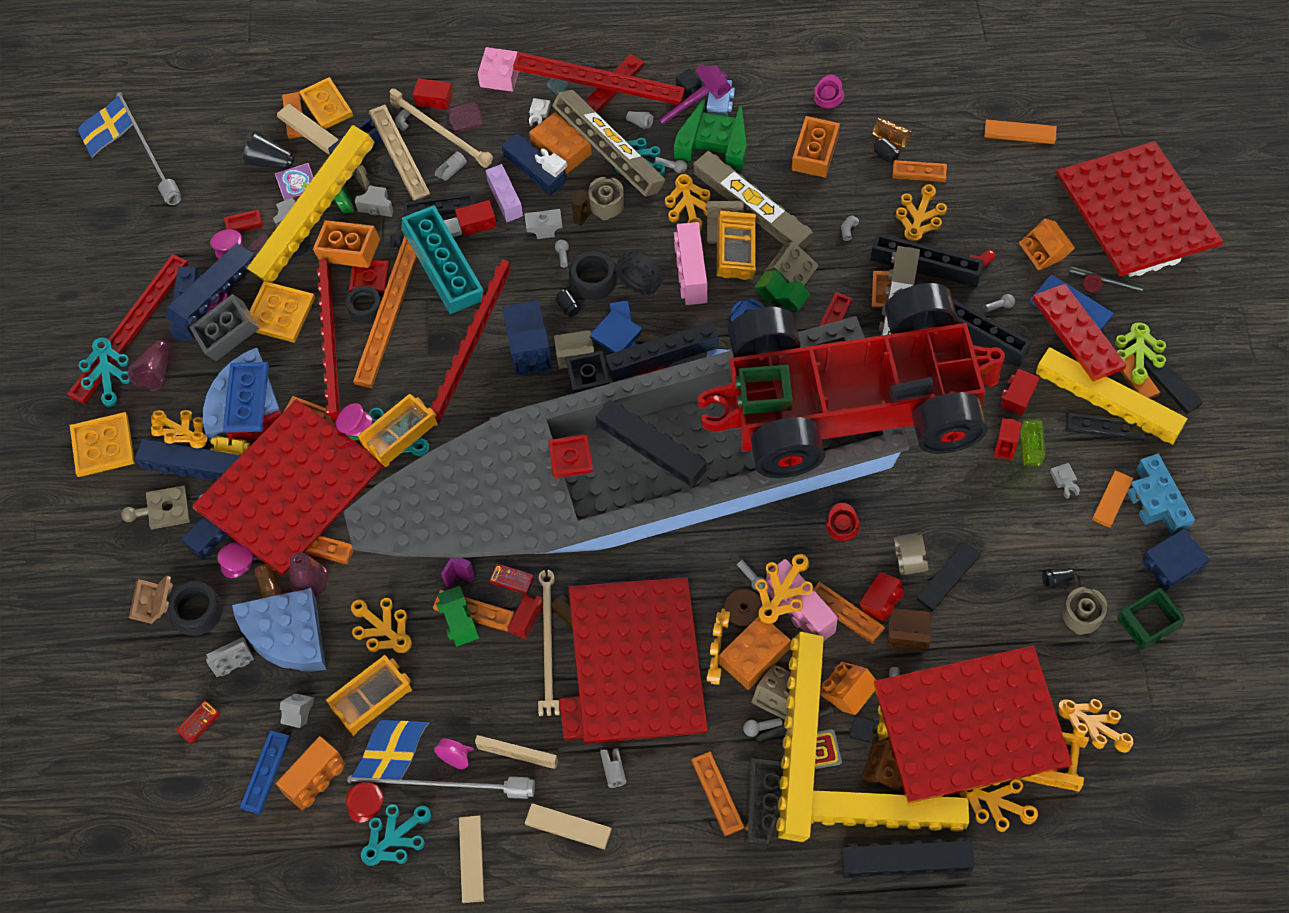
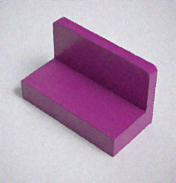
M451 557L441 572L447 589H451L457 578L470 584L475 579L471 562L463 558Z

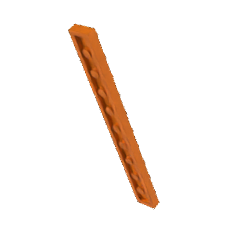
M405 236L353 382L355 385L373 387L416 264L417 256Z

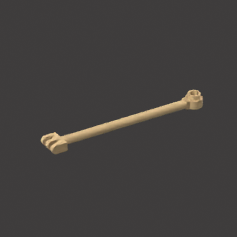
M396 89L390 90V104L397 109L403 107L475 157L482 167L487 168L492 163L493 156L489 152H478L403 100L402 93Z
M545 570L539 574V582L543 586L545 701H538L539 716H543V708H547V716H551V708H555V715H560L559 700H553L551 586L554 584L555 577L550 570L547 571L548 578H550L549 582H544L546 578Z

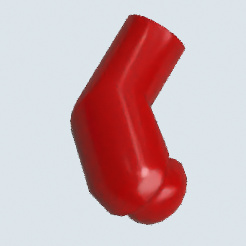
M987 250L981 256L970 254V257L984 260L983 267H985L995 259V253L992 250Z

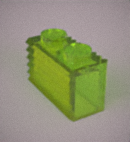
M1041 420L1023 421L1020 433L1023 465L1041 466L1044 461L1046 449L1043 422Z

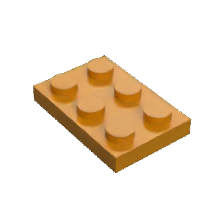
M330 77L299 91L301 98L319 126L323 129H327L353 116L351 109Z

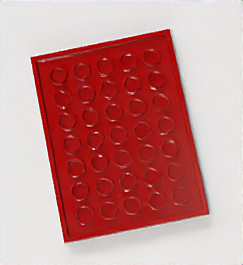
M1155 141L1057 170V177L1119 276L1222 246V238Z
M296 399L193 504V509L284 576L385 466L369 451L344 433L338 431L336 427Z
M688 577L569 586L584 744L707 733Z
M1034 645L880 679L873 683L908 804L1067 768L1073 765Z

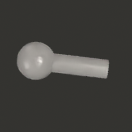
M655 157L654 163L660 162L665 167L673 168L677 173H684L687 170V163L684 160L674 162Z
M561 239L555 243V250L559 253L560 265L564 268L568 266L566 252L569 249V244L566 240Z
M1005 294L1000 300L984 305L983 309L985 312H989L1001 307L1011 308L1015 304V298L1011 294Z
M742 559L737 566L751 580L753 590L758 592L755 587L756 582L760 579H765L758 577ZM761 583L758 588L764 589L765 584Z
M777 718L759 723L749 720L745 722L743 731L747 736L753 737L761 730L782 726V720Z

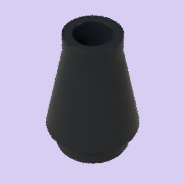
M1071 568L1047 569L1042 574L1043 583L1047 588H1055L1073 580L1074 572Z

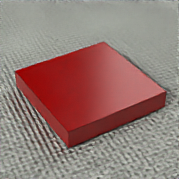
M372 260L369 268L352 266L349 292L360 286H369L374 288L378 294H384L388 281L389 261Z
M587 434L548 440L553 478L593 473Z

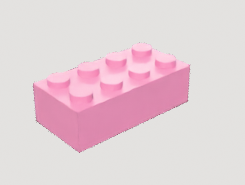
M699 222L677 224V232H674V248L677 256L676 263L679 271L681 299L685 298V305L707 303V278Z
M786 559L777 565L781 585L793 567ZM776 567L772 568L769 571L774 572L776 570ZM767 573V593L773 599L775 594L770 575ZM799 573L789 589L799 587L803 582H806ZM806 585L803 590L809 591L811 587ZM814 590L810 595L803 594L781 601L779 606L788 605L793 599L801 600L803 609L800 612L793 611L788 614L791 616L793 624L797 628L800 627L805 633L824 636V642L836 632L838 617ZM794 603L793 605L795 609L800 607V603Z

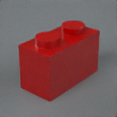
M418 78L413 92L415 105L445 110L449 109L453 96L451 83Z
M490 200L455 209L462 236L473 235L477 232L497 227Z
M1018 369L1016 374H1012L1008 381L1009 389H1004L1001 400H1003L1001 408L1023 416L1040 377Z
M1002 419L997 435L994 457L1013 460L1022 422L1014 419Z
M880 572L859 604L864 613L885 622L887 617L892 614L898 600L902 599L905 590L899 579Z

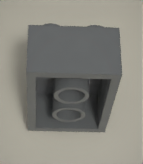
M233 294L189 327L205 355L215 361L219 360L260 329L245 303Z

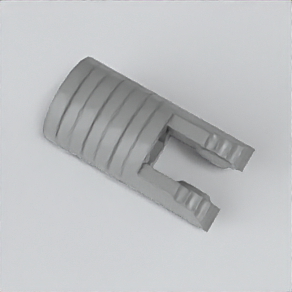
M456 151L435 171V176L444 181L449 180L467 163L465 157Z
M613 749L612 762L610 761L608 751L600 750L608 787L616 788L626 784L619 749Z

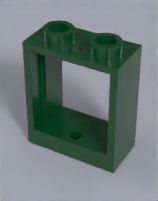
M788 365L739 369V376L735 377L736 389H740L741 394L737 395L738 407H742L743 414L792 410L793 399ZM780 380L782 399L747 401L745 383Z
M1161 588L1121 610L1117 617L1141 651L1181 628L1185 621L1182 611L1173 605L1170 596L1163 592ZM1155 602L1172 624L1149 636L1133 614Z

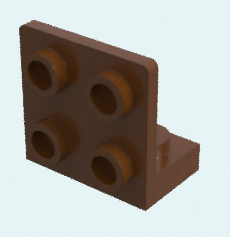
M894 608L889 616L887 647L928 651L931 635H929L930 612Z
M890 741L873 742L861 780L867 784L880 782L901 795H905Z

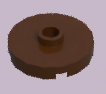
M742 589L732 592L727 597L724 609L730 612V624L740 629H746L759 616V609L763 605L760 596L755 592ZM745 605L747 609L742 610L740 607Z

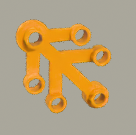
M681 174L675 181L676 188L665 198V205L668 208L674 207L676 204L675 199L681 192H683L684 197L668 213V218L671 222H677L680 212L686 206L689 216L688 223L699 222V229L701 231L702 221L696 217L693 205L702 209L703 213L707 216V203L705 202L710 199V191L694 185L689 175ZM690 191L700 195V200L692 196Z
M928 184L922 188V200L918 211L912 203V196L910 194H903L901 197V204L907 208L914 219L912 225L906 217L907 210L905 208L897 209L896 218L902 222L906 229L904 236L907 241L916 243L922 238V234L941 228L942 220L936 216L945 215L947 206L944 203L937 204L936 209L925 213L929 201L935 198L936 189L933 185ZM932 218L930 224L920 227L922 222Z
M184 410L180 412L181 425L168 419L163 411L153 412L151 416V423L153 425L151 426V434L153 436L164 435L166 443L189 442L193 448H202L206 445L208 438L206 434L202 433L204 428L202 417L193 419L195 432L189 430V424L192 420L191 411ZM162 426H167L171 429H163Z
M797 554L793 557V567L782 585L778 576L779 568L774 562L767 564L766 571L770 575L775 596L770 603L767 593V582L763 579L756 582L755 587L760 593L763 605L759 609V617L762 622L772 624L777 621L779 615L793 611L800 612L803 609V604L799 599H793L788 605H779L784 599L803 594H812L814 588L808 581L803 582L799 587L789 589L798 573L807 570L809 567V561L805 555ZM798 559L804 560L802 564L796 563ZM771 566L776 567L774 572L769 571ZM761 583L765 584L764 589H759L758 586ZM806 585L811 587L809 591L803 590ZM794 603H800V607L797 609L793 608ZM767 610L772 611V614L770 616L765 615V612Z
M384 598L380 602L383 609V622L368 610L363 600H356L352 603L351 611L354 616L364 617L376 627L371 629H363L361 626L355 627L352 630L355 639L361 640L366 637L387 636L390 639L380 642L375 638L369 639L366 643L369 651L376 652L380 649L393 648L397 653H406L411 648V638L406 635L405 621L407 620V614L404 610H397L394 614L398 622L397 634L391 629V609L393 608V603L390 598ZM389 602L390 605L388 607H384V603ZM357 605H362L360 609H355ZM403 614L404 617L399 619L398 615ZM357 631H362L361 635H355ZM399 641H405L403 645H398ZM376 643V646L371 648L370 644Z
M725 609L717 612L713 636L718 637L714 639V643H711L710 655H715V657L711 658L707 681L716 685L720 684L721 668H718L723 627L728 628L730 612L725 611Z
M1092 699L1089 704H1075L1071 700L1060 701L1058 712L1060 716L1070 720L1076 736L1084 737L1088 731L1092 738V744L1096 748L1101 749L1107 743V739L1098 733L1100 731L1115 740L1114 745L1117 750L1124 753L1130 751L1133 746L1131 735L1127 733L1119 734L1102 724H1117L1121 718L1119 712L1111 710L1108 715H1086L1083 712L1099 713L1102 703L1096 699Z
M1014 779L1010 785L990 793L981 790L988 786L972 789V792H958L962 798H968L976 814L975 819L981 824L987 822L989 813L982 809L978 799L986 801L996 822V829L1000 832L1008 829L1009 821L1002 816L998 807L1020 815L1021 821L1025 824H1033L1038 817V811L1035 807L1030 805L1022 807L1002 798L1012 793L1017 794L1021 792L1023 784L1018 779ZM1016 783L1020 788L1014 789L1012 784ZM1026 811H1032L1033 816H1027ZM983 813L986 818L980 819L978 814ZM1003 821L1006 827H1000L999 822Z

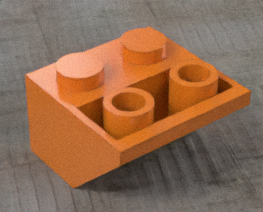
M1049 219L1041 221L1019 242L1038 270L1062 261L1075 249L1056 221Z
M841 662L835 667L829 678L823 682L820 688V695L841 711L856 715L874 693L873 683L876 679L867 668Z

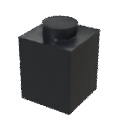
M691 69L676 76V86L685 88L683 96L686 99L702 87L701 80Z

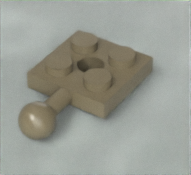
M185 485L146 492V508L135 510L132 507H126L121 512V517L126 522H132L136 517L148 515L151 530L190 523ZM167 504H172V505H173V507H172L171 510H169V511H164V510H163V507H164L165 505H167Z

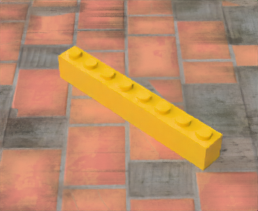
M1050 347L1038 364L1036 374L1041 378L1055 383L1060 388L1071 391L1076 396L1090 401L1093 405L1107 410L1110 414L1125 419L1130 424L1136 422L1137 426H1142L1145 432L1151 433L1172 445L1188 419L1108 377L1092 381L1079 362Z
M813 791L811 824L814 822H822L824 825L843 823L845 826L865 824L866 827L886 825L887 828L908 826L909 829L929 827L930 830L950 828L951 831L959 832L967 829L969 824L968 798L936 797L908 804L905 795Z

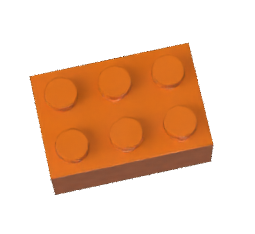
M556 112L529 132L533 147H537L540 152L541 149L547 150L549 156L555 153L567 162V167L563 170L566 175L592 155L591 144Z
M806 116L792 158V170L826 178L839 137L840 123Z
M325 220L313 250L319 260L327 259L328 263L369 268L380 237L374 226Z
M758 616L719 655V664L749 690L773 664H776L790 650L791 640L773 624L762 622Z
M319 736L278 780L276 785L285 797L303 811L313 804L319 792H323L329 786V781L342 772L345 762L339 752Z

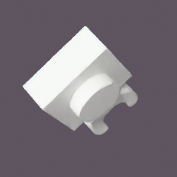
M533 99L529 111L530 126L535 121H538L539 125L542 122V118H547L551 106L549 100Z
M541 149L543 157L535 155L536 162L542 164V168L554 177H557L567 167L565 160L555 153L549 156L545 149Z

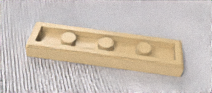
M290 104L277 113L279 119L330 155L328 148L339 139Z
M477 735L475 740L479 750L553 769L558 764L557 755Z
M531 804L525 821L527 826L604 850L612 831L610 827L536 804Z
M459 817L462 902L484 901L481 817Z

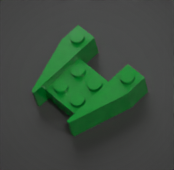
M702 100L677 134L674 144V159L691 162L695 148L724 153L726 154V165H730L733 170L743 171L747 144L742 107L739 106L736 118L705 113V100Z

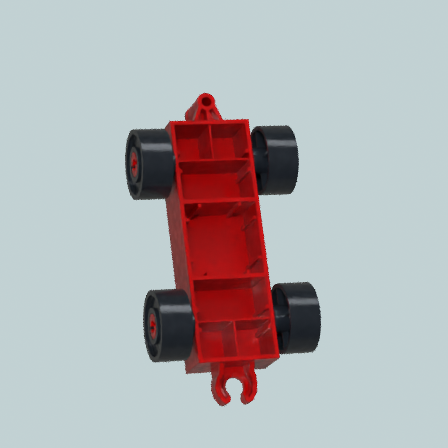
M935 283L913 285L900 290L889 298L885 304V313L891 333L889 335L800 348L795 317L790 311L779 307L757 308L735 318L728 328L734 357L729 358V384L711 388L698 396L699 408L704 409L712 403H720L724 406L725 412L718 417L708 414L701 417V426L709 431H724L729 428H738L742 451L752 450L757 472L770 478L794 477L818 467L825 459L822 439L913 425L921 450L933 454L952 453L975 445L987 434L988 428L982 409L985 396L984 384L992 387L999 382L1005 354L1003 350L997 347L985 348L972 344L967 323L957 324L958 317L950 290L943 285ZM788 365L793 399L792 410L743 414L742 407H738L737 395L741 393L740 389H736L735 377L739 376V369ZM928 377L932 378L933 388L931 394L897 402L891 401V386ZM780 380L745 383L747 401L782 399Z

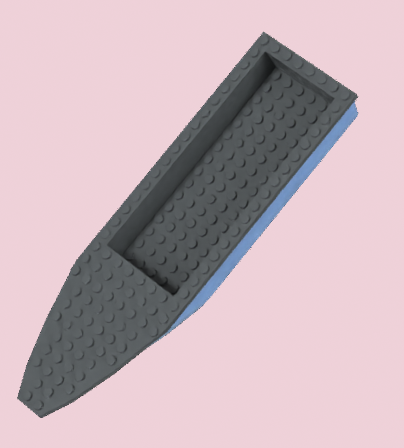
M856 316L798 332L800 348L865 338ZM731 350L512 410L493 417L486 423L430 451L378 483L344 511L353 550L384 555L462 558L595 551L619 546L890 469L894 466L900 453L909 450L910 446L902 427L822 439L825 459L815 469L788 478H770L759 474L756 470L753 451H742L738 428H729L724 431H709L701 426V417L708 414L718 417L725 412L724 406L720 403H712L704 409L699 408L698 396L711 388L729 384V358H734ZM609 400L622 404L625 410L630 413H636L641 420L653 424L658 431L663 434L667 433L675 442L684 444L688 447L689 451L695 455L699 454L705 459L707 471L693 488L596 426L595 416ZM587 434L593 473L553 478L548 440Z

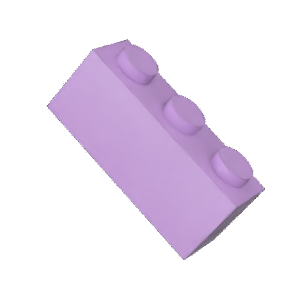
M503 165L485 170L488 184L506 222L522 217L523 212L520 200Z

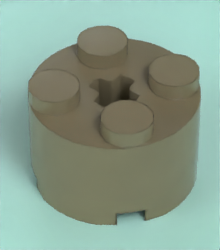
M600 177L590 184L588 190L590 210L594 215L602 220H608L624 210L623 186L617 179Z
M921 532L894 537L900 575L928 571V563L925 560L926 551Z
M1080 587L1073 590L1069 594L1062 610L1065 624L1078 635L1096 631L1106 616V599L1095 589L1091 590L1086 589V587Z

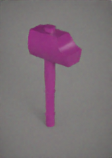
M699 65L695 71L705 85L659 119L661 123L665 124L670 119L672 120L674 116L709 92H711L716 100L726 95L732 87L726 80L729 77L725 71L721 73L716 65Z

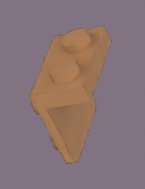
M166 575L158 584L140 579L136 581L129 614L130 619L152 624L161 617L163 612L166 613L169 601H166L167 594H170L172 589L171 576Z

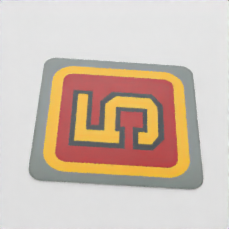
M830 729L817 732L815 769L840 765L842 760L835 731Z

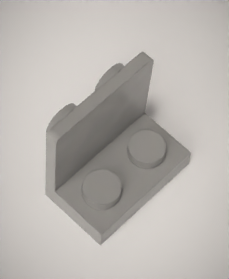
M244 637L206 654L208 657L206 662L216 677L225 676L231 670L237 667H244L254 660Z

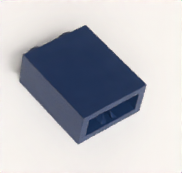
M1183 529L1146 551L1142 560L1145 567L1156 576L1157 582L1164 586L1166 590H1169L1204 569L1210 559L1190 534Z

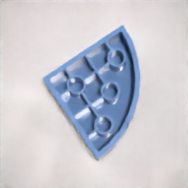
M255 348L243 353L230 363L263 362L258 349ZM230 363L218 374L206 395L203 407V424L205 434L210 443L212 437H228L227 433L223 431ZM269 377L267 380L264 415L280 410Z
M311 588L232 605L235 619L243 635L255 651L266 660L287 669L291 668L308 672L326 670L317 602Z

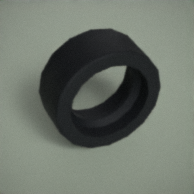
M360 286L350 291L346 297L349 315L358 322H369L376 318L381 304L378 292L369 286ZM369 297L374 299V305L368 310L358 311L353 307L354 303L361 298Z

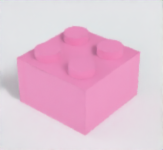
M486 47L478 71L480 87L513 92L519 71L513 70L517 51Z

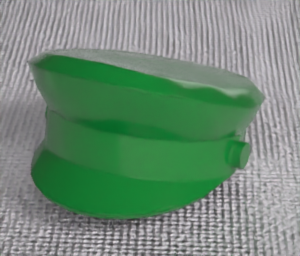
M343 185L340 193L335 196L333 201L343 214L346 215L347 213H354L355 209L347 187Z

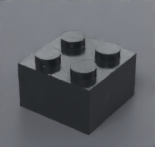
M603 351L566 358L573 394L610 384Z

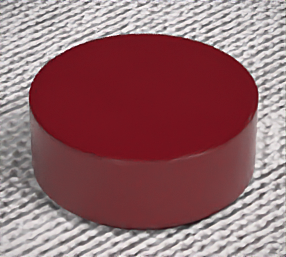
M1090 274L1083 280V288L1088 293H1096L1102 286V280L1096 274Z

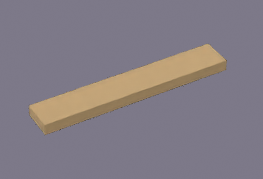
M386 105L369 110V114L412 200L418 201L430 197V192Z

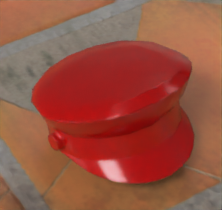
M838 503L831 508L825 525L832 538L839 541H847L857 535L860 520L851 505Z
M363 782L352 787L345 799L349 816L352 820L366 822L379 813L384 798L382 790L377 785L369 782Z

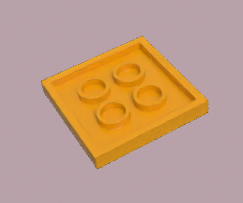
M264 281L249 311L260 328L255 333L295 343L315 300V295Z
M126 412L70 425L75 471L78 477L135 464L129 420Z

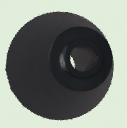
M254 130L250 136L253 138L251 141H247L243 154L244 164L279 169L292 167L294 157H292L290 151L258 131Z

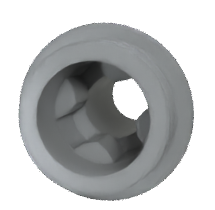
M629 111L626 120L646 129L652 126L653 115L649 112Z

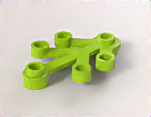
M1138 322L1131 326L1130 333L1125 336H1117L1115 345L1119 348H1124L1128 342L1136 339L1135 344L1125 350H1118L1117 353L1123 356L1121 358L1124 362L1126 358L1136 353V368L1132 371L1131 380L1135 384H1143L1148 376L1144 368V355L1158 368L1163 367L1166 362V358L1163 355H1156L1144 344V340L1153 346V350L1157 353L1164 351L1166 343L1162 340H1156L1149 334V327L1144 323Z

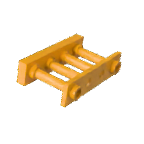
M1062 732L1065 743L1071 745L1070 758L1073 764L1068 768L1066 774L1054 770L1019 779L1079 792L1084 782V777H1079L1077 774L1080 747H1086L1089 737H1078L1074 732L1071 734Z

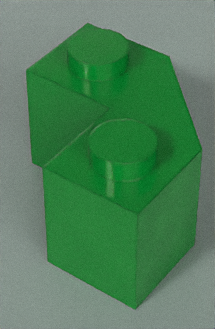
M777 270L764 272L754 287L764 300L769 303L775 301L781 304V308L788 311L799 310L810 295L802 283L799 281L787 283L782 274Z
M460 586L438 593L440 602H437L436 605L439 613H444L449 626L446 632L449 640L454 639L455 645L458 647L479 639Z

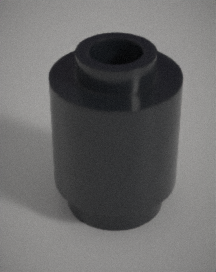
M880 138L874 144V152L886 162L893 163L900 156L898 147L886 138Z
M561 290L557 294L556 302L565 315L573 317L580 312V303L570 290Z

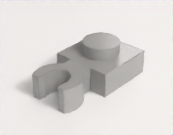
M1066 463L1051 468L1050 474L1057 488H1064L1063 494L1065 498L1068 499L1070 497L1069 490L1074 491L1077 496L1080 489L1076 484H1073L1076 483L1077 478L1070 464Z

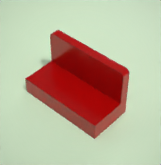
M537 595L536 599L524 596L507 629L509 633L527 639L543 607L541 596Z

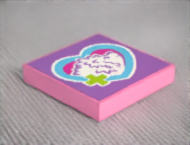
M309 163L275 173L284 201L289 198H293L294 201L298 200L314 178Z

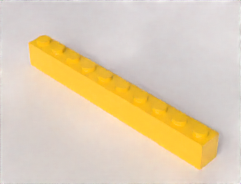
M354 125L351 126L247 267L252 274L265 282L272 283L276 280L279 272L287 265L290 257L298 250L301 242L309 235L312 227L320 220L321 215L330 206L335 196L340 193L346 181L351 178L352 173L361 164L362 159L372 149L375 142L369 134Z
M800 632L793 638L790 645L793 653L789 661L791 676L787 683L790 692L786 700L788 716H786L784 727L787 728L783 740L785 756H783L781 768L784 769L780 780L782 796L778 802L780 817L776 825V829L779 831L778 838L797 842H804L810 838L824 636Z

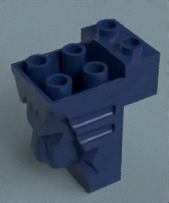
M539 300L502 307L516 376H525L529 373L545 372L548 369H552L550 349Z

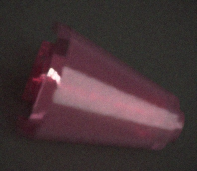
M163 340L154 341L129 366L127 376L134 385L141 389L143 386L149 388L148 391H158L164 384L171 352L167 342Z
M302 552L296 553L290 558L289 585L293 592L311 588L316 597L318 593L326 589L328 574L323 565Z

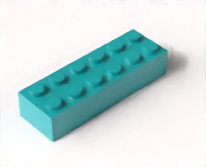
M435 205L402 217V231L449 314L481 302L483 288Z

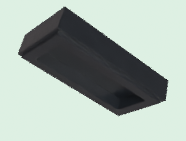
M928 377L891 386V401L897 402L931 394L933 388L932 378Z

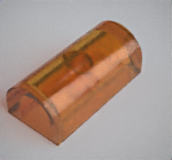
M879 117L873 129L874 135L886 138L902 147H905L913 132L911 129Z
M267 564L255 568L254 572L260 598L281 595L275 570Z

